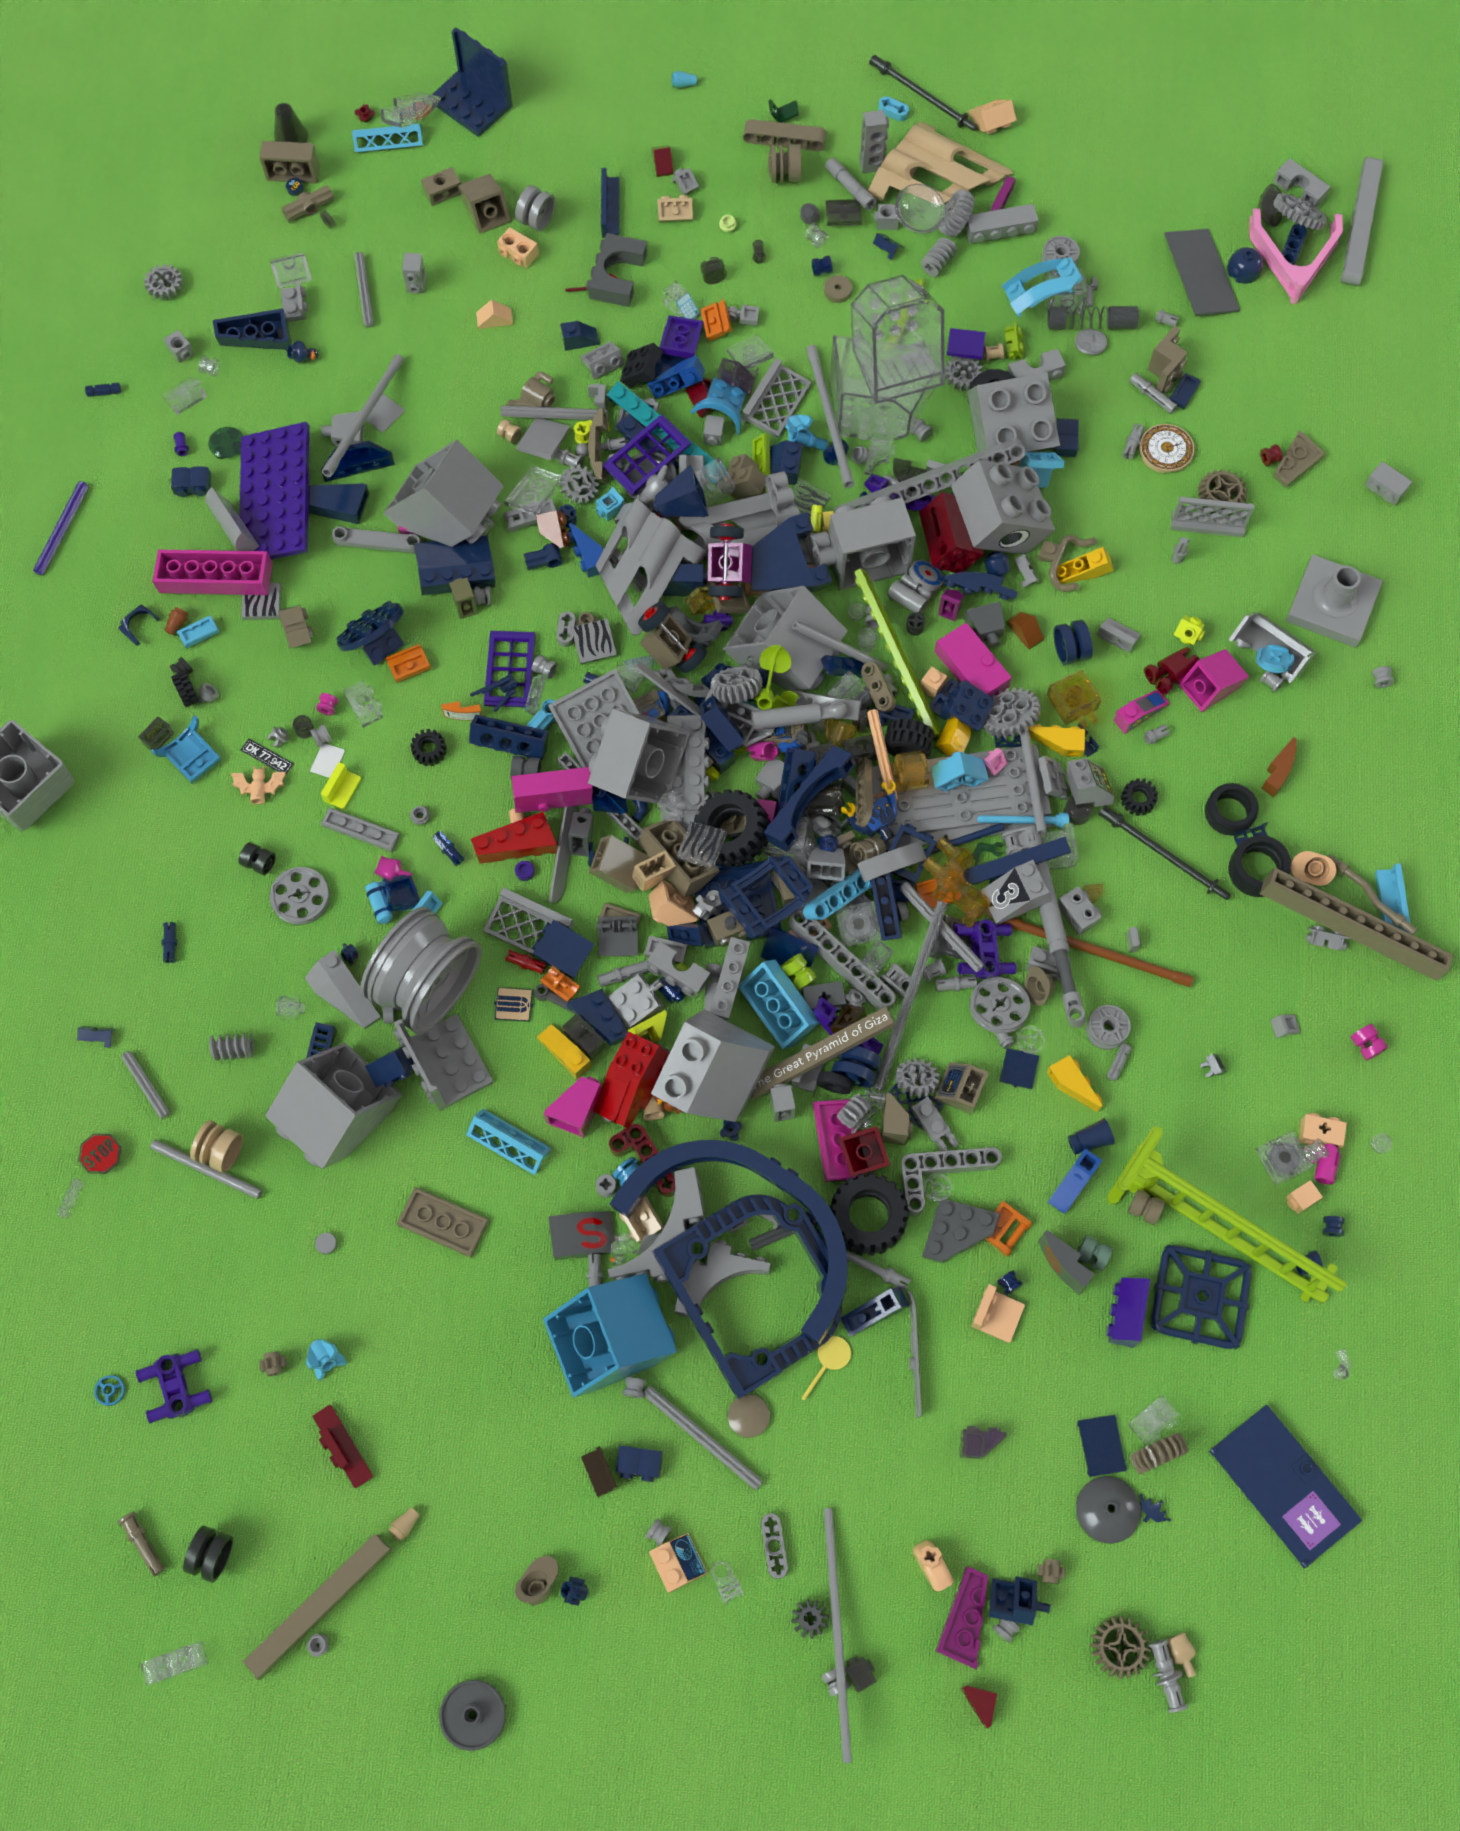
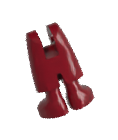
M1185 647L1157 663L1159 668L1152 664L1147 665L1144 668V674L1152 685L1156 683V689L1160 693L1168 694L1172 691V683L1178 684L1182 681L1200 658L1197 655H1193L1187 659L1186 657L1191 650Z

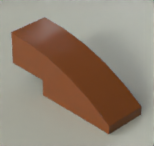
M1295 737L1291 739L1266 770L1271 775L1261 789L1272 797L1279 791L1292 768L1297 746V739Z

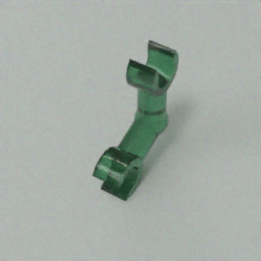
M996 842L994 845L978 843L974 852L967 857L966 864L969 859H974L976 861L974 866H977L983 851L992 852L994 856H1001L1002 852L996 851L995 847H1003L1004 844Z

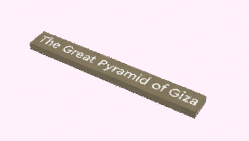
M885 1006L763 1071L751 1097L755 1100L770 1092L771 1088H774L775 1085L785 1084L895 1026L889 1009Z

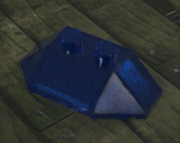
M369 440L350 445L331 477L323 475L325 482L392 466L395 465L391 451ZM336 449L332 451L327 461L332 457Z

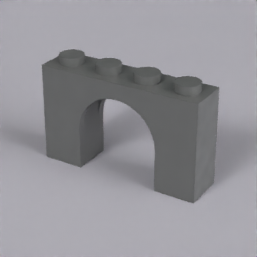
M607 233L605 239L601 241V251L596 255V266L592 267V278L588 280L586 290L589 291V299L630 307L634 295V282L614 278L607 274L606 270L616 263L643 266L647 256V241Z

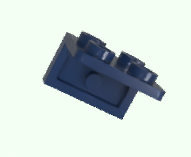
M966 680L954 684L949 690L950 696L948 700L941 706L942 712L940 717L945 720L955 717L975 731L981 730L994 704V699Z

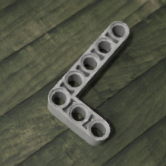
M991 1147L913 1153L904 1156L900 1169L904 1199L908 1202L907 1209L909 1215H920L925 1206L922 1175L994 1170L1002 1159L1001 1152ZM993 1155L996 1158V1162L990 1163L986 1156ZM969 1156L974 1157L976 1164H969L966 1158ZM946 1159H954L956 1161V1165L949 1166L946 1163ZM933 1160L936 1166L933 1168L928 1167L925 1161ZM907 1161L914 1162L916 1167L914 1169H908L905 1166V1163ZM914 1181L917 1183L918 1188L910 1189L907 1183ZM916 1201L919 1203L920 1208L917 1210L912 1209L909 1203Z

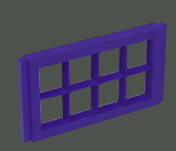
M662 414L609 458L603 467L632 496L646 485L651 475H658L664 465H670L679 455L685 452L691 445V442ZM658 426L668 434L660 442L651 434ZM646 436L656 444L648 452L639 444ZM670 437L679 445L672 453L662 445ZM635 446L644 454L637 462L627 454ZM658 447L667 455L660 463L650 455ZM623 456L632 464L625 472L615 464ZM646 458L656 466L648 474L639 466ZM634 468L644 476L636 484L627 476Z
M490 631L485 686L497 682L493 681L494 670L508 671L507 675L511 674V671L525 672V682H517L518 686H524L523 697H510L501 707L529 708L531 668L534 659L535 632ZM496 641L510 642L509 652H495ZM514 642H528L527 653H514ZM495 656H509L508 667H495ZM513 656L527 657L526 668L512 667ZM492 690L486 692L484 695V706L496 707L505 696H492Z

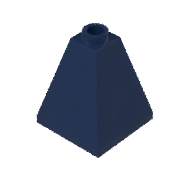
M692 466L685 468L655 496L656 501L653 502L655 511L657 513L660 512L662 516H709L704 490Z

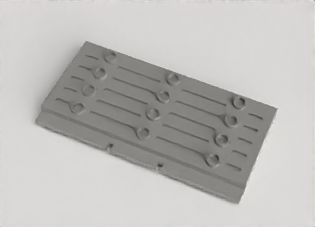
M1032 745L1044 816H1051L1048 795L1043 789L1042 774L1039 771L1037 745ZM1022 746L1001 749L1007 765L995 776L989 774L986 767L988 781L976 787L961 784L948 792L935 788L931 767L938 764V761L951 756L890 764L896 784L898 800L896 820L889 827L894 836L884 841L886 850H889L901 824L906 825L908 823L916 827L917 832L921 834L923 832L929 833L934 836L933 840L937 841L936 843L945 842L944 836H947L949 841L999 824L979 823L977 821L979 815L1034 816ZM989 751L970 753L969 755L986 758L989 755ZM874 766L872 767V794L875 796L882 791L885 793V790L881 786L883 780L880 767ZM1002 823L1004 830L991 835H999L1023 827L1036 826V824ZM1046 824V828L1053 827V824ZM903 832L895 849L916 842H920L921 845H926L927 843Z

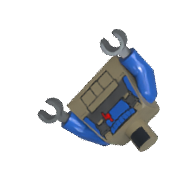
M656 684L654 686L659 691L654 689L633 700L640 715L654 717L667 722L666 716L669 715L670 700L668 694Z
M800 696L796 700L795 705H806L807 699ZM799 724L776 727L772 736L765 738L764 742H774L776 747H778L779 753H786L787 748L808 751V725Z

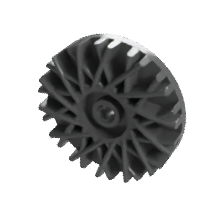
M483 1680L463 1681L451 1688L441 1703L439 1711L441 1730L446 1739L459 1749L467 1751L483 1749L495 1742L503 1731L507 1716L506 1704L499 1690ZM472 1710L477 1713V1717L474 1720L469 1717V1713Z

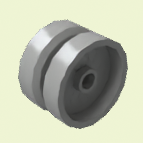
M529 185L521 193L515 210L516 220L524 225H529L536 231H542L549 224L553 216L556 203L554 195L546 191L542 192L540 188Z

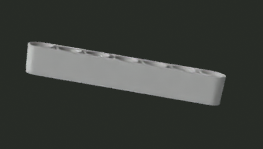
M799 908L792 913L789 927L860 992L877 1010L885 1006L889 1010L891 1009L896 997L887 985L817 920H807L804 917L803 909ZM795 918H801L803 922L799 923ZM809 931L816 932L817 936H812ZM828 944L832 949H826L823 945ZM837 958H844L846 962L842 963ZM852 971L859 972L860 976L853 975ZM871 984L875 989L870 990L866 985ZM881 998L888 999L889 1003L882 1002Z

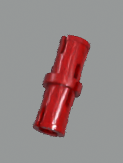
M511 949L508 951L509 955H506L505 961L519 965L521 969H529L541 975L544 973L543 969H546L547 965L545 962L531 958V955H522Z

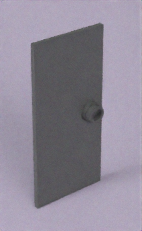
M1209 229L1165 232L1164 236L1195 316L1239 312L1240 308Z

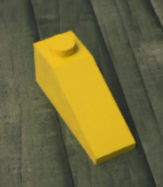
M955 717L949 718L937 741L936 747L947 756H952L955 752H964L970 740L971 728Z
M552 1024L537 1036V1039L576 1080L592 1067L590 1059Z

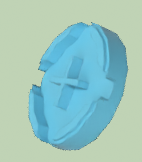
M1271 644L1265 648H1259L1256 654V662L1266 671L1284 673L1291 670L1294 664L1293 654L1290 655L1288 653L1289 650L1285 647Z

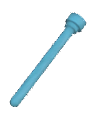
M1068 813L1044 816L1045 824H1054L1058 828H1068L1069 826ZM979 815L977 817L979 823L1035 824L1034 816Z

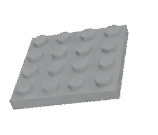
M616 669L548 705L582 768L589 767L592 756L598 752L603 738L601 726L605 718L611 714L612 708L640 714Z

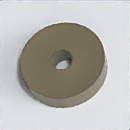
M835 275L826 280L824 294L831 302L842 303L851 296L852 284L848 278Z

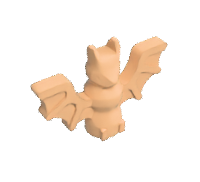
M254 766L251 784L247 783L243 773H232L231 776L234 780L232 785L240 789L242 796L251 794V803L264 804L266 793L275 795L276 789L284 786L283 780L286 777V773L274 772L270 781L264 783L265 766H262V769H256Z

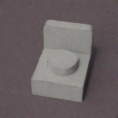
M681 168L674 172L675 175L671 180L673 183H677L683 195L699 187L690 168L685 170Z
M589 384L588 394L590 398H594L595 406H598V409H606V385Z

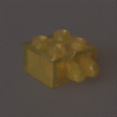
M1083 670L1049 685L1047 697L1065 725L1076 720L1080 727L1085 729L1087 728V722L1084 716H1087L1092 724L1098 722L1094 711L1098 710L1101 699Z

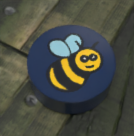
M291 178L286 182V189L290 195L298 196L303 192L304 186L300 179Z

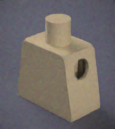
M665 850L635 865L632 877L640 890L645 892L657 886L662 879L666 880L676 865Z

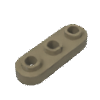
M874 662L865 663L861 669V675L876 708L884 713L891 712L896 705V700L881 667Z

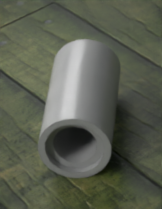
M898 580L892 584L887 594L888 597L912 612L922 613L928 603L927 598Z

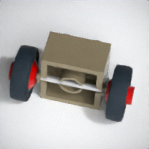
M658 602L644 612L638 621L639 627L646 632L640 644L664 670L676 664L682 673H688L696 668L705 658L707 650L702 644L697 643L688 648L692 640L691 636L671 616L669 608L665 603Z

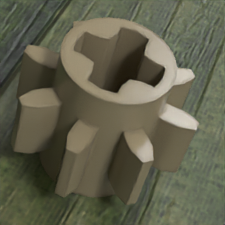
M279 1351L266 1353L263 1355L264 1360L259 1361L261 1371L263 1373L266 1372L268 1377L282 1374V1368L287 1367L286 1357L284 1355L280 1356Z
M1044 1559V1565L1038 1564V1575L1043 1576L1042 1582L1059 1584V1579L1065 1577V1568L1060 1567L1061 1561Z

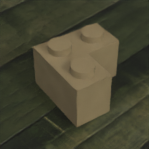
M738 455L730 461L722 488L735 499L760 494L765 486V475L758 470L759 465L748 455Z

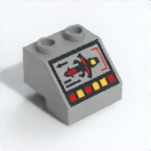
M1087 758L1068 761L1066 778L1076 805L1093 802L1094 807L1113 804L1114 795L1104 768Z

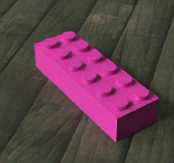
M158 549L152 582L159 593L268 595L273 563L267 551Z

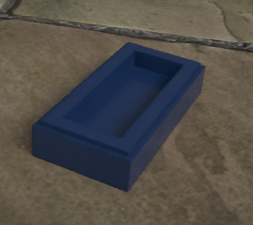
M1185 373L1169 399L1177 404V407L1184 410L1200 385L1201 380Z

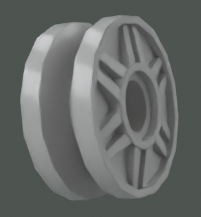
M1066 236L1052 237L1043 247L1042 262L1071 257L1077 266L1080 254L1079 246L1072 238ZM1057 270L1048 271L1049 273L1059 275Z
M1104 1005L1095 1009L1088 1019L1086 1033L1093 1045L1100 1049L1111 1050L1116 1049L1125 1041L1130 1033L1131 1024L1129 1017L1122 1009L1113 1005ZM1104 1024L1110 1025L1112 1030L1105 1029Z

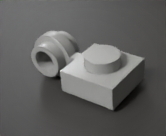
M742 305L741 310H737L733 306L727 308L730 322L740 318V324L757 326L759 307Z

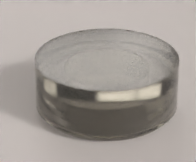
M324 210L320 213V218L328 228L331 229L336 225L327 211Z

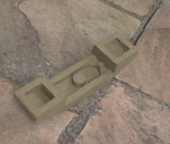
M599 408L590 428L588 451L590 463L596 477L603 484H607V470L603 467L604 463L601 461V432L608 431V413L603 408Z

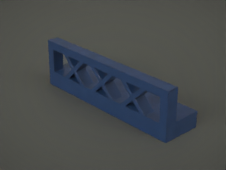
M601 168L602 238H605L607 233L619 235L620 180L619 177H607V168Z

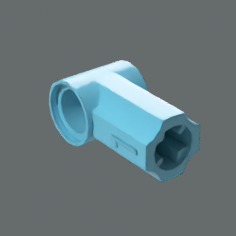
M548 699L544 701L540 711L526 726L546 730L551 723L556 722L553 714L547 712L550 710L548 705L555 702V700Z

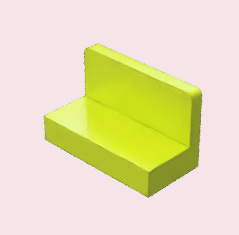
M338 762L321 792L323 801L344 810L358 787L361 777L349 772L345 764Z

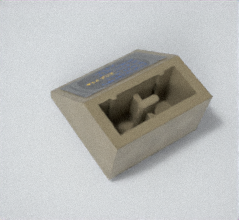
M949 1062L934 1099L972 1114L989 1072L970 1064Z

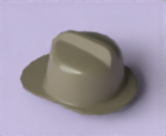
M1037 966L1030 967L1024 983V990L1032 1004L1036 1006L1044 1005L1055 991L1053 976L1044 973Z
M541 1556L534 1560L515 1586L516 1597L520 1601L529 1603L532 1606L545 1602L551 1594V1585L558 1575L559 1566L557 1561L550 1556Z

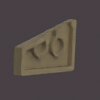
M1299 430L1273 477L1287 488L1319 462L1326 453Z

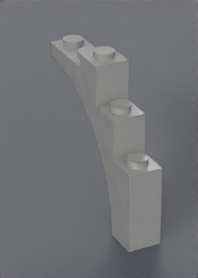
M695 1167L674 1171L676 1186L674 1204L661 1234L638 1257L623 1265L608 1269L610 1279L616 1281L645 1273L648 1277L650 1273L651 1278L655 1281H668L651 1250L688 1229L687 1223L695 1225L707 1218L699 1173Z

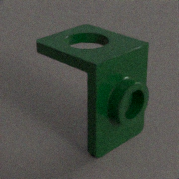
M771 99L768 100L770 114L777 122L783 123L799 115L798 102L796 100L780 108Z

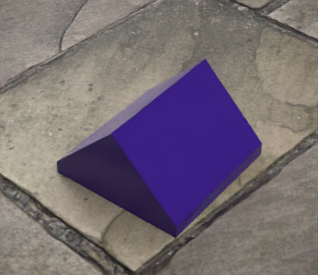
M950 328L947 356L982 360L986 332Z

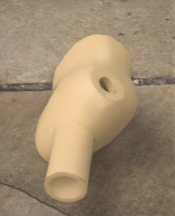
M652 1095L645 1110L643 1109L644 1119L657 1120L664 1117L663 1103L658 1105L654 1095Z
M1184 1632L1167 1639V1647L1173 1664H1182L1188 1678L1196 1675L1190 1662L1196 1655V1652L1186 1633Z

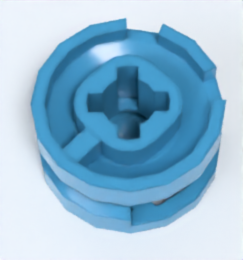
M631 1157L624 1161L613 1172L612 1176L616 1180L618 1179L620 1181L619 1184L622 1186L626 1179L640 1165L637 1164L635 1157Z

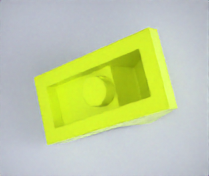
M666 1010L627 1031L640 1037L648 1033L653 1042L661 1040L667 1016Z

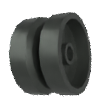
M204 1525L200 1527L187 1550L183 1572L194 1576L201 1572L202 1579L214 1583L227 1564L233 1547V1536L223 1532L216 1536L215 1529Z

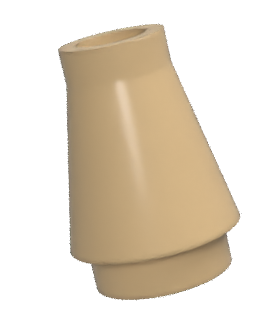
M410 1507L407 1512L390 1524L391 1527L388 1531L396 1539L402 1541L403 1538H407L420 1515Z

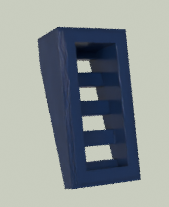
M315 1023L306 1058L323 1052L315 1050V1047L323 1048L324 1051L332 1048L337 1033L334 1026ZM320 1032H326L328 1035L320 1034ZM318 1039L326 1040V1044L317 1041Z

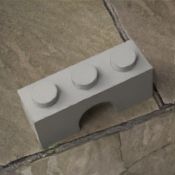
M1290 158L1277 170L1273 181L1286 192L1293 186L1301 187L1304 190L1301 199L1307 200L1314 207H1318L1326 199L1330 190L1328 184Z
M1055 349L1041 354L1039 368L1030 367L1026 360L1022 359L1008 364L1007 372L1016 378L1048 372L1049 380H1056L1064 375L1066 365L1059 350Z
M659 942L647 960L648 970L654 975L658 976L660 974L670 985L679 986L686 995L690 997L693 995L697 998L709 981L710 972L695 963L686 971L676 970L672 964L677 958V952L664 943Z

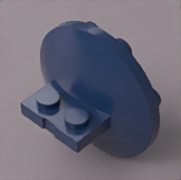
M389 600L379 608L372 611L371 609L364 611L361 614L362 617L357 621L352 620L346 624L347 629L336 638L337 646L341 651L362 648L372 665L375 666L385 659L387 655L404 645V642L394 629L402 617L404 609L399 603H392Z

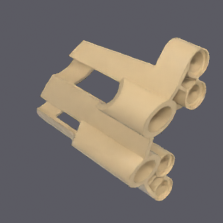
M920 121L918 125L915 124L909 130L901 143L886 156L881 167L879 166L868 192L875 199L882 202L889 186L942 206L959 189L970 192L973 188L982 184L990 186L998 183L1006 176L1012 175L1013 172L1011 169L934 132V127ZM957 153L988 170L979 174L955 162L954 155ZM920 166L953 184L946 190L939 192L912 177L916 168Z

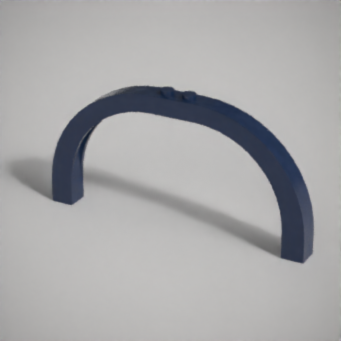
M698 1140L675 1145L657 1153L641 1164L626 1179L609 1204L628 1219L648 1191L663 1177L679 1168L700 1162H726L744 1167L800 1202L819 1225L828 1250V1274L825 1288L815 1309L801 1329L802 1334L820 1345L838 1316L844 1300L848 1278V1260L844 1238L836 1217L823 1198L811 1186L798 1178L799 1174L791 1168L786 1170L780 1166L781 1162L773 1157L769 1159L757 1151L740 1144L719 1140Z

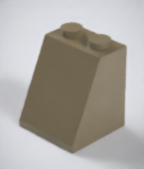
M491 174L458 185L462 201L479 233L511 222L503 190Z

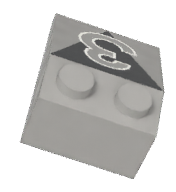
M1034 860L1013 868L981 890V894L996 925L1051 902L1049 891Z

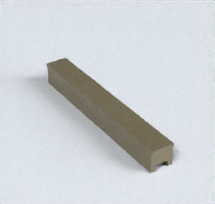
M374 1534L243 1661L254 1674L255 1679H262L393 1551L379 1535Z

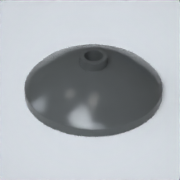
M658 452L650 454L658 463L666 458L665 455ZM639 453L632 457V459L637 462L644 454ZM648 458L639 464L647 474L656 467ZM629 461L625 465L623 472L632 466ZM673 463L667 466V473L664 477L668 484L677 477ZM636 468L627 474L634 484L644 477ZM646 485L632 496L626 489L625 491L631 498L635 500L637 498V495H640Z
M1105 1476L1091 1480L1081 1489L1076 1501V1516L1081 1528L1087 1535L1096 1541L1112 1544L1121 1542L1134 1533L1140 1522L1141 1507L1135 1491L1126 1482L1115 1477ZM1108 1505L1114 1506L1113 1513L1107 1510Z

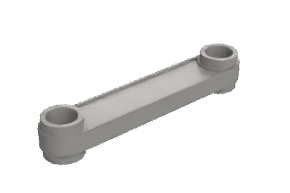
M344 527L335 528L332 534L334 542L341 547L348 546L416 554L415 546L410 544L421 543L420 538L415 534L409 535Z

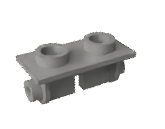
M1314 925L1313 928L1307 927L1311 931V934L1306 935V941L1309 944L1323 947L1325 940H1328L1327 948L1338 951L1346 949L1347 942H1344V939L1350 938L1334 930L1333 933L1325 931L1326 927Z

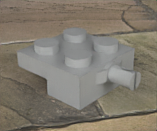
M637 974L608 996L627 1029L633 1028L646 1018H651L664 1008L655 993L664 984L658 979L650 985L644 975Z

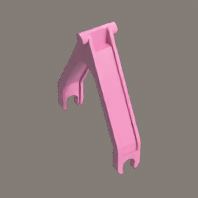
M1253 208V216H1250L1249 219L1250 240L1290 296V302L1297 304L1336 248L1338 239L1343 232L1342 214H1334L1335 222L1333 221L1330 224V239L1313 263L1307 266H1295L1286 261L1261 226V210Z

